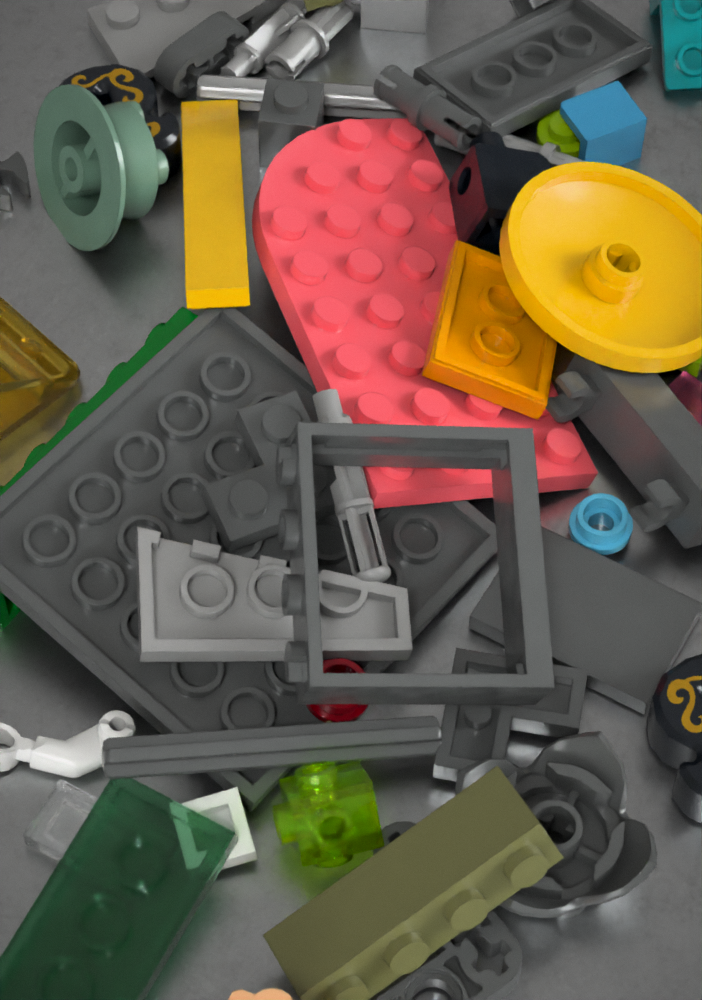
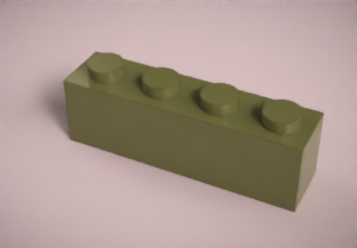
M497 765L263 934V937L301 1000H369L400 976L417 970L425 963L429 955L458 934L479 925L490 911L516 892L537 883L546 874L548 869L564 857Z

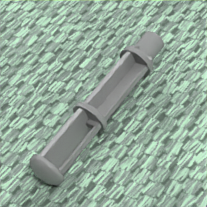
M288 0L286 3H283L271 17L247 39L235 47L234 57L221 68V75L246 77L248 74H257L267 64L265 63L266 56L291 33L292 25L297 20H307L318 9L307 12L304 0Z
M327 389L317 392L312 396L318 422L353 423L350 416L343 413L338 390ZM333 466L337 479L332 483L330 489L352 575L362 581L384 583L391 576V568L388 566L373 508L374 503L370 497L363 466ZM368 513L382 562L380 566L366 516ZM345 521H348L354 549L356 552L360 568L359 573L357 571Z

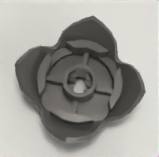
M601 731L562 737L545 746L533 763L527 767H519L504 758L484 759L458 771L455 796L498 765L547 834L550 835L553 830L564 835L562 844L556 845L564 858L548 869L546 874L537 883L527 888H522L500 904V906L508 911L521 916L538 918L574 917L580 914L585 906L606 903L625 896L646 880L656 868L657 850L654 836L644 823L631 819L627 815L625 806L628 781L624 765L611 743Z

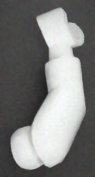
M109 711L99 720V724L65 741L38 735L36 740L24 738L13 727L0 723V744L10 747L7 749L0 748V772L8 771L14 768L19 761L30 763L29 768L69 778H78L102 767V746L104 740L114 737L135 736L136 727L134 720L124 711Z

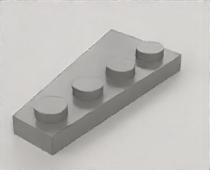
M111 0L88 8L87 16L88 25L111 63L139 69L150 79L154 76V67L161 53L171 43L218 11H225L240 23L248 21L255 24L278 10L288 0Z
M137 527L135 539L140 662L284 661L287 641H294L293 616H284L281 605L282 580L285 574H291L290 567H286V560L260 555L259 560L221 552L220 545L193 540V545L160 538L161 532ZM325 569L318 574L323 661L332 658H344L351 661H404L409 659L413 648L407 588L378 581H362L356 576Z

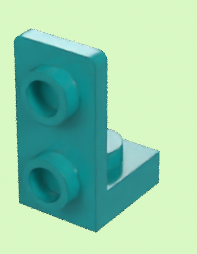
M649 0L650 16H660L664 89L668 92L702 90V0Z

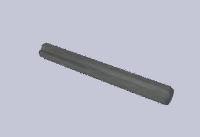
M418 716L114 737L103 741L102 767L105 777L113 780L436 756L437 748L442 744V731L436 717Z

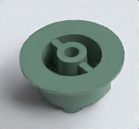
M75 84L58 86L44 99L37 116L34 132V164L44 206L49 217L69 244L83 251L101 249L108 245L115 237L122 219H140L150 211L156 198L158 185L164 184L168 178L169 167L167 158L160 149H156L152 134L145 122L143 110L136 101H119L103 106L89 90Z

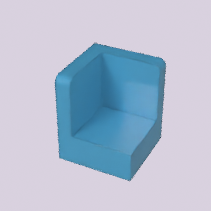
M618 80L561 102L560 115L580 141L579 159L586 162L620 166L641 157L647 117Z

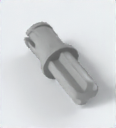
M343 1L335 6L319 8L307 20H297L292 25L291 33L265 58V63L268 64L266 70L270 76L275 79L295 80L302 70L315 58L324 57L329 50V41L352 19V7Z

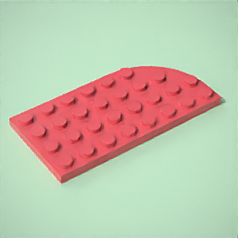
M408 118L345 119L317 127L316 131L311 129L285 145L267 168L257 192L252 213V233L263 271L316 391L338 390L343 413L349 415L352 422L357 424L533 428L538 493L589 488L598 471L572 420L563 423L556 422L546 408L539 420L422 376L448 255L455 241L458 240L449 192L450 181L425 132L412 126ZM552 381L548 398L558 396ZM363 466L370 497L373 499L374 509L493 497L491 469Z

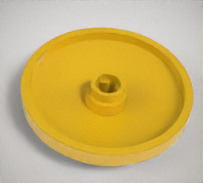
M575 162L555 166L536 175L524 185L503 220L499 240L500 258L505 277L514 296L526 313L543 331L558 343L585 359L627 372H667L685 367L702 357V215L688 201L651 177L621 166L598 162Z

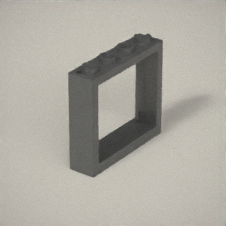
M297 422L285 446H278L275 463L278 486H287L288 509H282L280 512L278 539L281 550H290L291 574H285L282 580L281 605L284 616H293L294 641H287L284 671L287 683H296L297 704L535 705L554 689L533 428ZM313 465L491 469L507 674L323 673Z

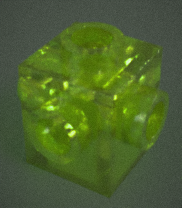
M330 761L313 762L296 769L295 776L278 780L283 803L272 805L276 833L281 847L292 845L303 867L312 864L317 868L338 867L350 862L354 857L353 854L385 847L372 780L359 761L337 766L334 762Z

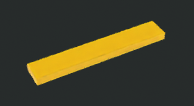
M238 100L181 102L187 309L250 306Z

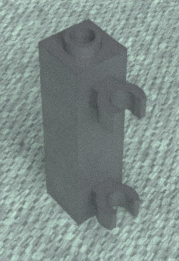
M575 353L565 373L559 375L556 379L558 384L556 389L560 395L548 398L547 411L559 423L570 421L578 416L647 501L643 505L632 507L629 511V514L644 532L654 531L666 525L685 549L702 545V426L657 373H635L617 370L597 364Z

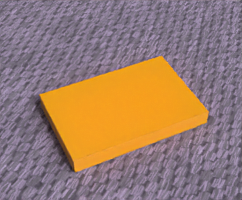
M456 240L448 255L422 376L539 420L547 406L557 341L543 331L522 308L507 282L500 256Z

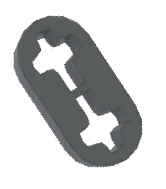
M218 11L171 43L161 53L154 67L155 81L178 98L190 96L196 92L197 82L201 75L221 74V68L234 57L235 47L249 37L248 28L225 11Z

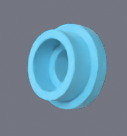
M597 493L586 497L574 507L570 515L568 529L574 542L601 555H610L622 550L628 544L632 535L633 520L620 499L610 494ZM604 525L609 530L600 531L592 528L591 526Z

